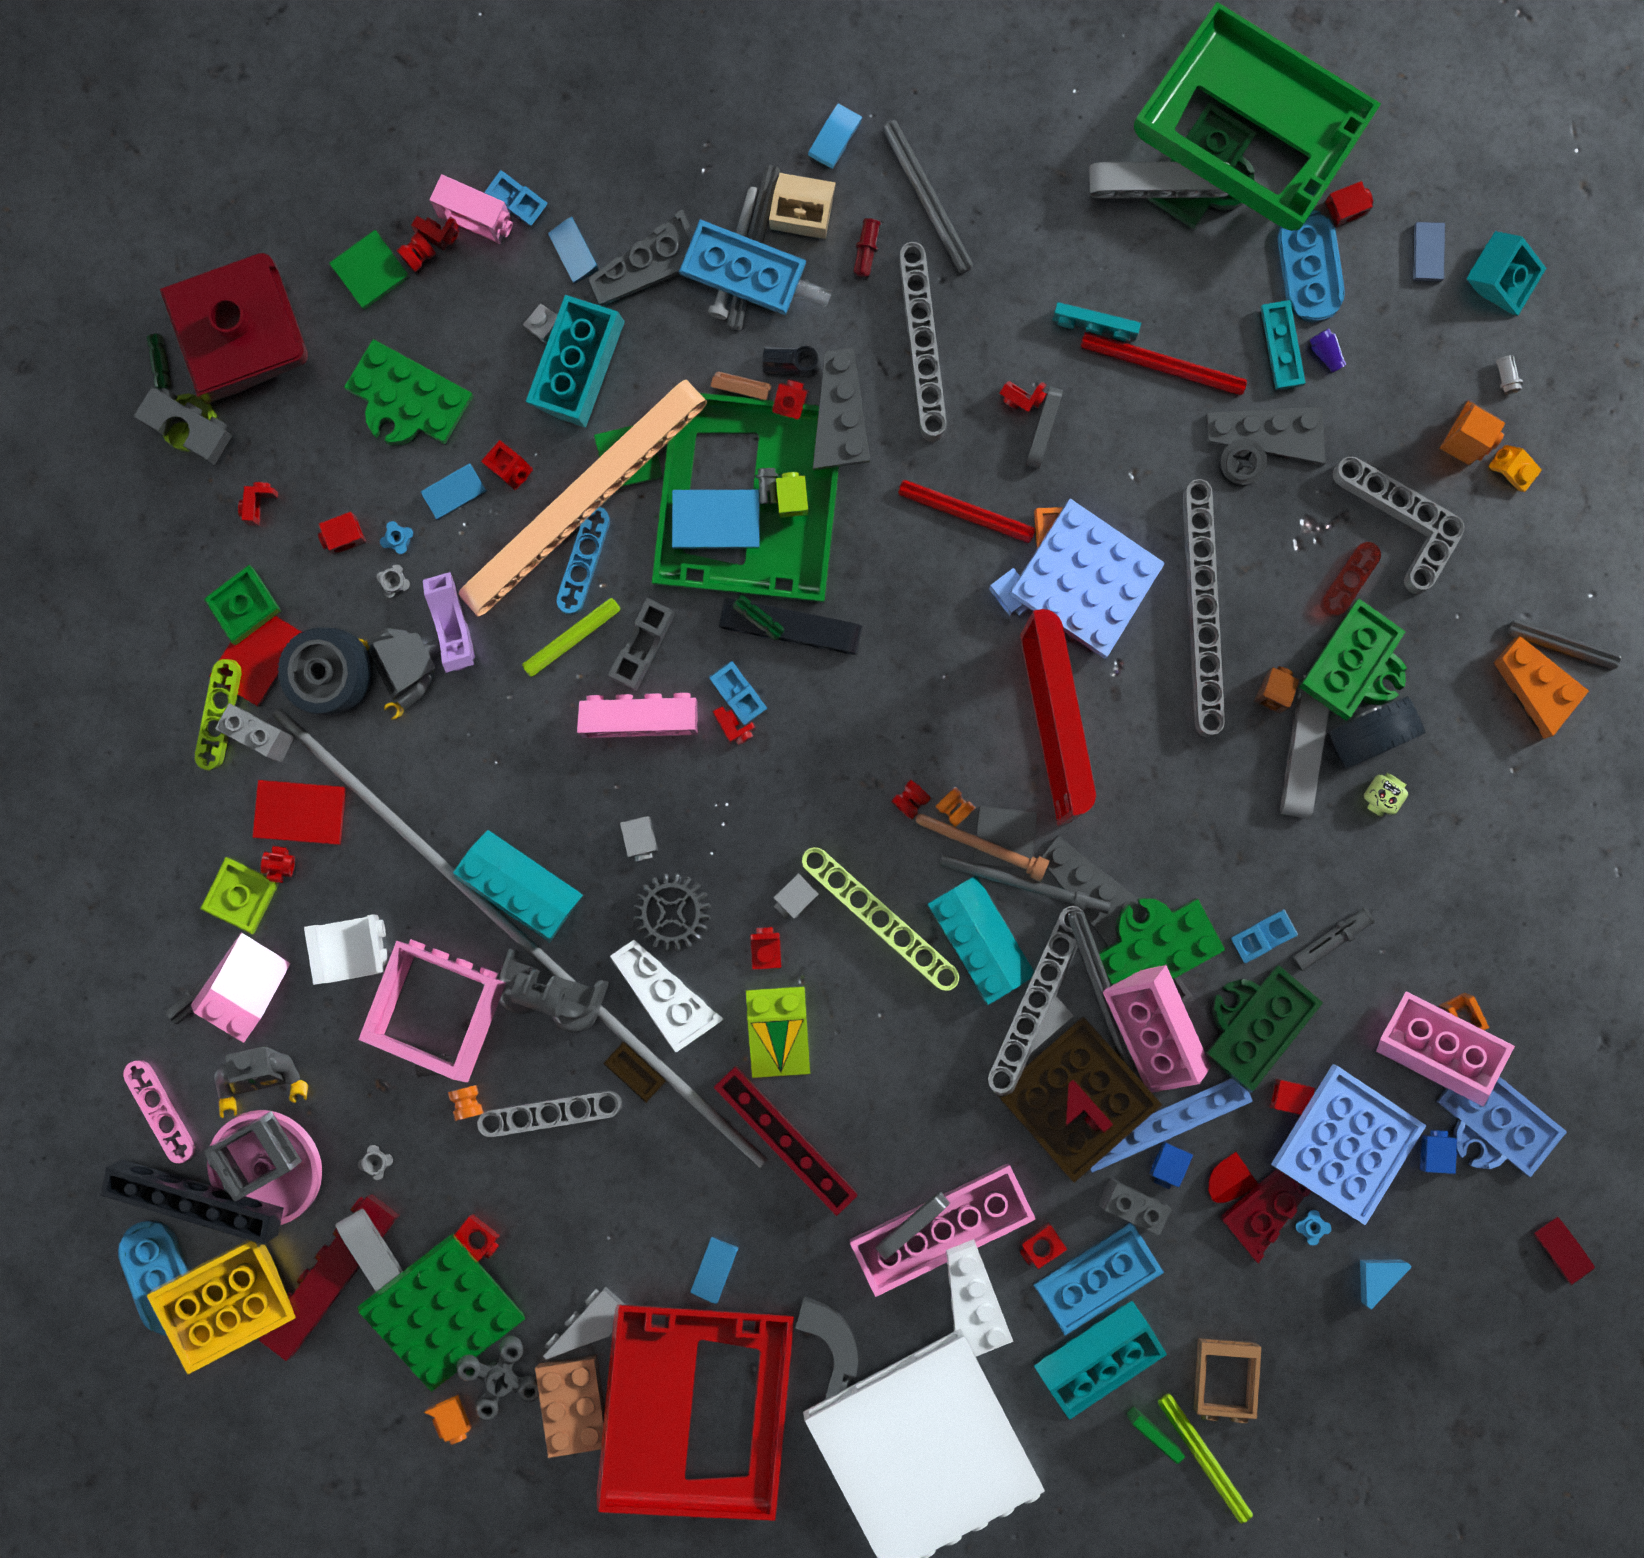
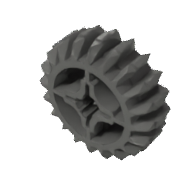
M666 873L663 874L664 883L662 884L659 883L656 877L652 878V882L655 885L653 889L647 884L642 886L648 894L646 897L642 894L636 895V898L643 901L642 906L633 905V910L641 911V915L634 916L633 921H643L644 925L639 926L636 930L638 933L645 930L649 932L643 938L645 942H648L652 937L656 938L653 943L654 948L657 949L661 941L665 942L664 951L669 952L671 943H674L676 951H681L680 942L684 941L685 945L690 948L692 947V943L689 940L691 936L697 941L701 940V936L696 933L697 929L699 928L702 931L708 930L707 926L701 924V920H711L710 915L703 914V910L710 909L711 904H701L700 900L705 899L708 895L706 892H703L697 896L695 892L701 887L699 883L689 888L690 877L687 876L683 884L679 883L680 874L675 873L673 882H670L669 876ZM670 888L685 891L681 897L673 902L666 901L659 894V892ZM691 899H693L696 908L693 925L683 916V909ZM652 900L661 910V915L653 926L648 916L649 905ZM661 902L667 906L671 905L672 908L673 905L678 906L680 904L676 913L683 923L677 919L673 920L672 917L670 921L666 919L663 922L667 911ZM670 923H676L685 931L684 934L676 937H666L659 934Z

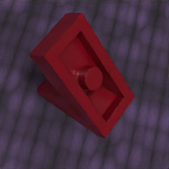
M1072 1080L1068 1086L1066 1127L1081 1113L1085 1112L1088 1115L1084 1118L1087 1124L1095 1132L1100 1129L1105 1133L1113 1124L1079 1085Z

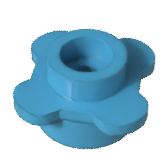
M391 521L386 525L387 531L385 536L380 539V544L383 548H391L396 550L398 554H404L407 551L410 538L413 537V531L409 527L403 528L398 526L395 521ZM395 535L399 536L398 540H394Z
M1310 1210L1307 1216L1296 1223V1231L1302 1233L1307 1238L1308 1244L1317 1245L1319 1239L1324 1234L1331 1232V1225L1321 1219L1320 1213L1317 1210ZM1312 1225L1316 1226L1315 1230H1311Z

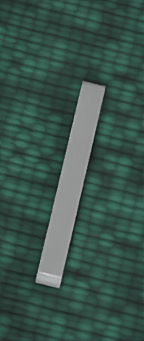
M1196 479L1186 487L1182 499L1194 721L1198 734L1209 738L1215 736L1224 728L1225 713L1213 494L1211 485L1207 481ZM1198 488L1202 490L1204 499L1201 501L1193 499L1190 494L1191 489ZM1196 516L1203 518L1206 527L1204 529L1195 528L1192 524V518ZM1194 546H1204L1207 550V557L1199 558L1196 556L1193 550ZM1198 573L1205 574L1209 580L1208 586L1198 585L1195 581V575ZM1198 602H1206L1210 606L1209 615H1202L1197 611ZM1199 631H1208L1212 636V642L1210 644L1202 643L1198 638ZM1201 659H1209L1213 663L1214 667L1211 673L1202 671L1200 668ZM1208 687L1214 691V701L1208 702L1202 698L1201 691L1203 688ZM1205 716H1211L1216 720L1217 726L1215 730L1210 731L1203 726Z

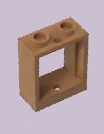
M1198 1338L1193 1410L1198 1415H1201V1419L1218 1421L1219 1416L1230 1417V1421L1237 1423H1248V1418L1257 1419L1261 1346L1252 1342ZM1207 1355L1248 1358L1245 1406L1204 1403Z

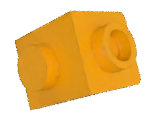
M1504 445L1489 464L1492 471L1501 472L1517 491L1526 492L1542 471L1523 448Z

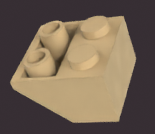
M779 173L769 216L770 230L826 239L836 183Z

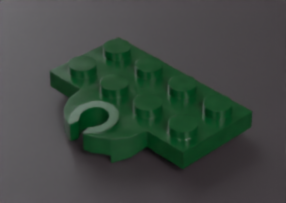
M1209 102L1186 138L1254 180L1255 170L1251 163L1243 157V154L1257 132ZM1230 195L1211 198H1146L1193 229H1195L1209 206L1218 210H1232L1243 204Z
M1279 965L1273 968L1260 986L1251 980L1245 979L1224 985L1222 989L1225 992L1234 994L1237 999L1234 1008L1227 1007L1224 1004L1223 997L1218 994L1214 996L1212 1001L1213 1019L1222 1033L1205 1055L1249 1093L1255 1090L1323 1004L1319 998Z

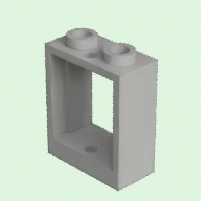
M230 703L215 728L217 731L262 755L279 762L283 761L295 739L294 736Z

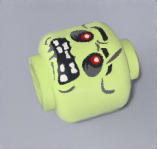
M1388 772L1385 776H1375L1364 793L1365 800L1370 803L1367 808L1380 817L1384 813L1395 815L1408 797V792L1405 789L1407 784Z

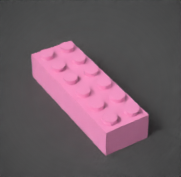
M1008 1163L944 1193L943 1195L950 1204L886 1260H884L875 1247L922 1205L849 1239L850 1245L875 1297L947 1263L946 1250L973 1239L978 1248L1036 1220L1011 1166Z

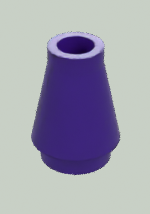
M1329 328L1309 339L1312 345L1310 349L1322 360L1331 373L1346 365L1336 334H1332Z

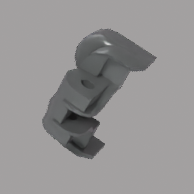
M514 949L508 950L499 972V980L506 982L499 1002L506 1010L517 1014H527L536 1010L553 1016L557 1026L566 1032L580 1033L593 1026L598 1017L609 984L608 981L599 980L592 988L574 981L552 976L547 985L539 984L536 981L540 971L516 962L519 951Z

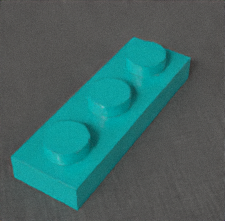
M1291 301L1263 304L1260 309L1275 390L1304 386L1306 382Z
M1057 302L1052 319L1058 321V325L1065 328L1078 326L1086 328V332L1102 335V333L1114 335V339L1122 342H1130V339L1136 340L1141 326V322Z

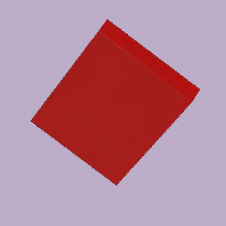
M274 616L237 645L230 642L219 660L232 659L240 665L242 675L238 695L260 707L279 677L278 663L284 647L301 631L279 617ZM228 665L226 668H221V673L225 675L224 684L222 685L230 689L231 685H225L226 678L233 675V671L229 670Z
M258 780L252 837L341 845L346 787Z

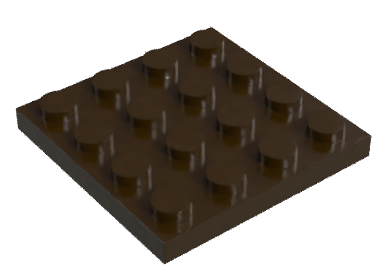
M1084 1016L1023 1069L1012 1093L1006 1096L997 1095L1073 1183L1162 1106L1159 1100ZM1072 1080L1079 1085L1113 1124L1105 1133L1100 1129L1095 1132L1087 1124L1084 1118L1088 1115L1085 1112L1081 1113L1066 1127L1068 1086ZM1009 1081L1005 1086H1003L1001 1089H1004V1088L1008 1087V1085L1010 1084V1081Z

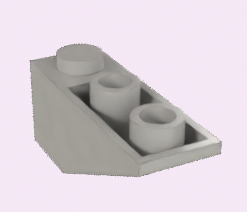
M607 1287L601 1292L595 1289L584 1301L588 1307L581 1314L575 1311L564 1323L568 1329L561 1336L555 1333L545 1344L548 1351L543 1357L549 1359L609 1337L613 1331L617 1304H625Z

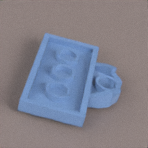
M1500 1076L1484 1107L1448 1088L1436 1100L1437 1103L1458 1119L1453 1130V1137L1457 1138V1155L1463 1158L1467 1154V1147L1470 1143L1476 1142L1479 1144L1481 1149L1480 1155L1477 1158L1471 1159L1468 1164L1475 1168L1492 1169L1500 1166L1507 1159L1527 1177H1531L1567 1133L1566 1130Z

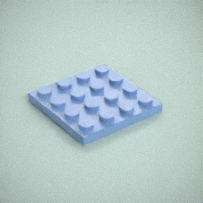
M1069 499L1009 595L1033 611L1047 609L1054 612L1061 619L1065 633L1105 659L1110 654L1165 563L1081 505Z
M1332 1064L1271 1165L1358 1222L1366 1225L1426 1125L1337 1065Z

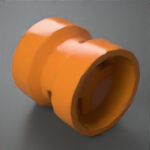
M957 787L950 791L935 806L941 813H946L949 816V822L954 827L960 824L976 808L970 801H965L962 798V793ZM961 803L962 805L952 813L951 811Z
M477 1085L448 1092L450 1101L455 1103V1110L453 1111L455 1121L484 1113L482 1105L476 1100L479 1094Z

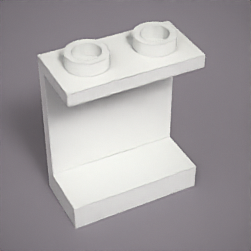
M373 914L353 920L304 927L313 985L385 972L390 954L388 948L384 949L382 937H386L384 921L379 920L378 915Z

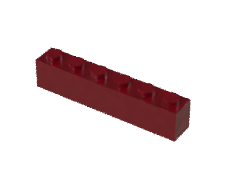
M737 1066L714 1086V1089L836 1216L858 1196V1192Z
M373 1194L365 1199L360 1197L350 1210L355 1213L363 1208L382 1238L400 1216ZM337 1228L332 1233L336 1238L330 1246L324 1244L314 1257L318 1261L311 1270L306 1268L296 1282L300 1285L293 1294L290 1291L287 1293L296 1318L258 1339L285 1361L294 1356L360 1268L341 1238Z

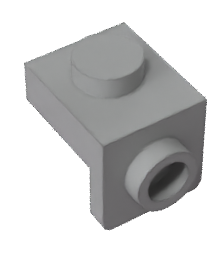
M540 303L523 323V326L547 345L557 314Z

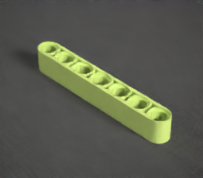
M816 847L805 851L802 857L804 869L935 987L948 991L957 986L959 973L956 968L824 850ZM812 853H818L823 857V865L818 869H812L807 865V858ZM835 872H839L845 877L844 886L838 889L831 887L828 882L829 876ZM854 892H862L866 895L867 903L864 907L855 908L852 906L850 897ZM883 911L888 915L889 921L885 927L880 928L873 924L872 915L875 912ZM904 930L910 935V942L906 947H899L895 944L894 935L897 931ZM927 950L931 953L932 961L928 966L918 965L915 959L918 951ZM943 969H948L953 973L954 979L949 986H943L938 982V973Z

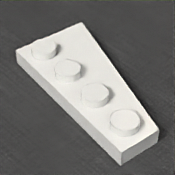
M635 940L610 956L616 968L675 1053L724 1020Z
M974 1239L946 1250L954 1331L961 1328L975 1357L1013 1342Z

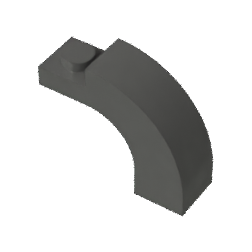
M803 1297L795 1329L822 1338L829 1345L834 1358L833 1368L825 1393V1400L846 1389L848 1379L843 1378L844 1374L856 1377L858 1367L856 1341L849 1325L836 1310L823 1302Z

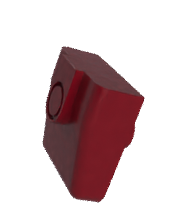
M258 253L160 289L197 397L205 404L234 395L302 366L308 359V351L278 267L268 254Z

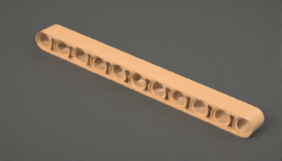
M684 380L676 385L460 589L458 596L476 616L479 617L487 613L696 417L706 406L707 400L688 380Z

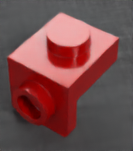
M791 379L787 380V384L780 383L772 412L799 419L810 390L803 389L804 383Z
M1008 381L999 394L1004 396L1003 401L1015 409H1018L1020 406L1029 412L1033 407H1040L1047 396V393L1043 392L1047 385L1041 382L1031 395Z
M253 482V486H244L243 500H239L238 515L242 517V521L247 525L259 526L261 498H278V492L270 487L271 484Z

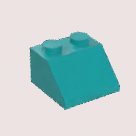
M1495 231L1466 279L1480 296L1512 315L1518 316L1547 268L1523 236Z

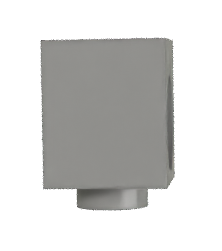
M650 817L621 822L620 825L627 856L629 858L635 857L636 862L653 858L652 853L658 852Z
M798 873L773 897L777 901L774 907L785 919L789 915L795 919L819 894Z

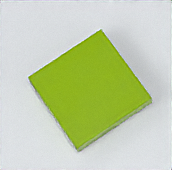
M225 857L200 909L250 934H254L279 882L269 881L266 875L229 857Z

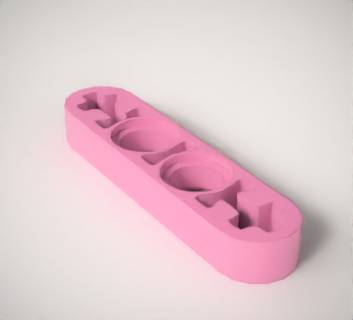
M145 1061L130 1062L124 1069V1080L165 1154L174 1163L181 1164L191 1160L195 1154V1144L154 1070ZM134 1067L137 1069L143 1068L145 1073L141 1077L144 1083L151 1081L153 1085L139 1092L138 1087H142L143 1084L140 1079L132 1078V1075L135 1073ZM149 1091L157 1092L160 1097L159 1104L154 1108L149 1107L145 1102V1096ZM164 1116H168L174 1121V1128L169 1133L163 1132L159 1127V1122ZM180 1132L181 1136L177 1137L176 1140L179 1145L185 1144L187 1146V1149L184 1151L185 1157L182 1155L176 1156L174 1151L178 1148L174 1140L168 1143L166 1138L175 1136Z

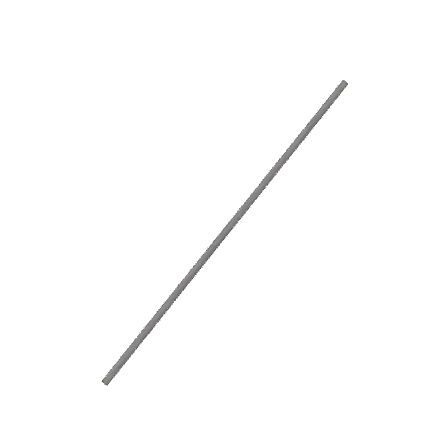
M280 707L273 712L272 716L543 968L552 976L576 982L492 903L455 879L453 875L455 869L287 713ZM601 1005L597 1018L759 1168L767 1161L763 1154Z

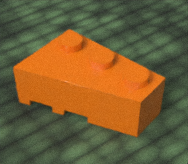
M1468 400L1440 449L1467 465H1471L1476 460L1481 461L1485 454L1488 455L1492 449H1496L1504 437L1501 430L1505 422Z

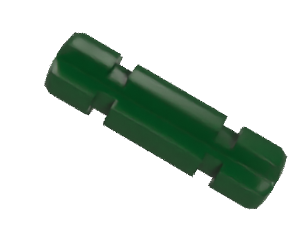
M160 333L150 334L147 336V344L151 349L149 350L152 373L155 375L153 377L154 386L157 390H162V388L169 389L171 388V379L167 375L169 367L166 350L163 348L165 346L164 337Z
M741 595L734 602L733 608L741 615L744 613L746 619L760 630H765L766 634L773 640H778L783 634L784 627L778 622L774 623L772 621L773 618L755 604L752 606L751 601L745 596Z

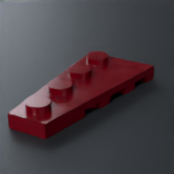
M1276 1169L1220 1216V1219L1250 1256L1259 1264L1265 1256L1263 1255L1271 1242L1274 1243L1280 1235L1279 1231L1289 1218L1292 1219L1298 1211L1296 1208L1305 1196L1308 1197L1311 1190L1279 1169Z

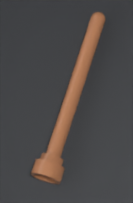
M919 814L916 817L917 824L1026 869V873L1031 875L1030 878L1041 882L1050 860L1040 856L1038 859L1033 856L1032 859L925 814Z

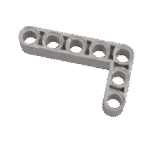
M1353 456L1344 458L1334 468L1333 479L1335 483L1427 536L1404 577V585L1409 592L1413 594L1425 592L1435 584L1465 530L1462 519ZM1342 467H1351L1354 470V478L1344 476ZM1369 480L1378 483V493L1371 492L1368 489L1367 482ZM1393 495H1399L1403 498L1404 507H1397L1393 503ZM1418 509L1428 512V522L1419 519ZM1443 524H1449L1453 527V536H1447L1443 532ZM1429 548H1434L1439 552V561H1434L1429 557ZM1415 573L1424 575L1426 579L1425 586H1420L1415 582Z

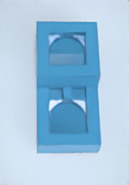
M838 103L814 141L808 156L833 169L846 150L847 143L860 126L863 117Z
M502 170L499 171L484 192L505 202L509 213L530 227L548 204L529 188L521 186Z
M732 660L708 677L743 725L767 709Z
M1285 909L1236 934L1231 937V940L1245 964L1296 937L1298 933Z

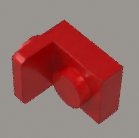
M416 216L411 224L415 233L419 232L428 242L443 251L448 244L452 245L459 234L457 221L451 216L442 230H440L441 225L429 217L424 220Z
M500 440L481 461L514 490L525 482L533 471V468L520 455Z
M721 706L713 711L714 717L730 744L737 742L740 745L753 737L751 732L756 730L753 722L737 731L735 727L739 725V722L732 710L726 712L724 707Z
M773 927L756 928V934H750L752 969L782 968L780 933H774Z

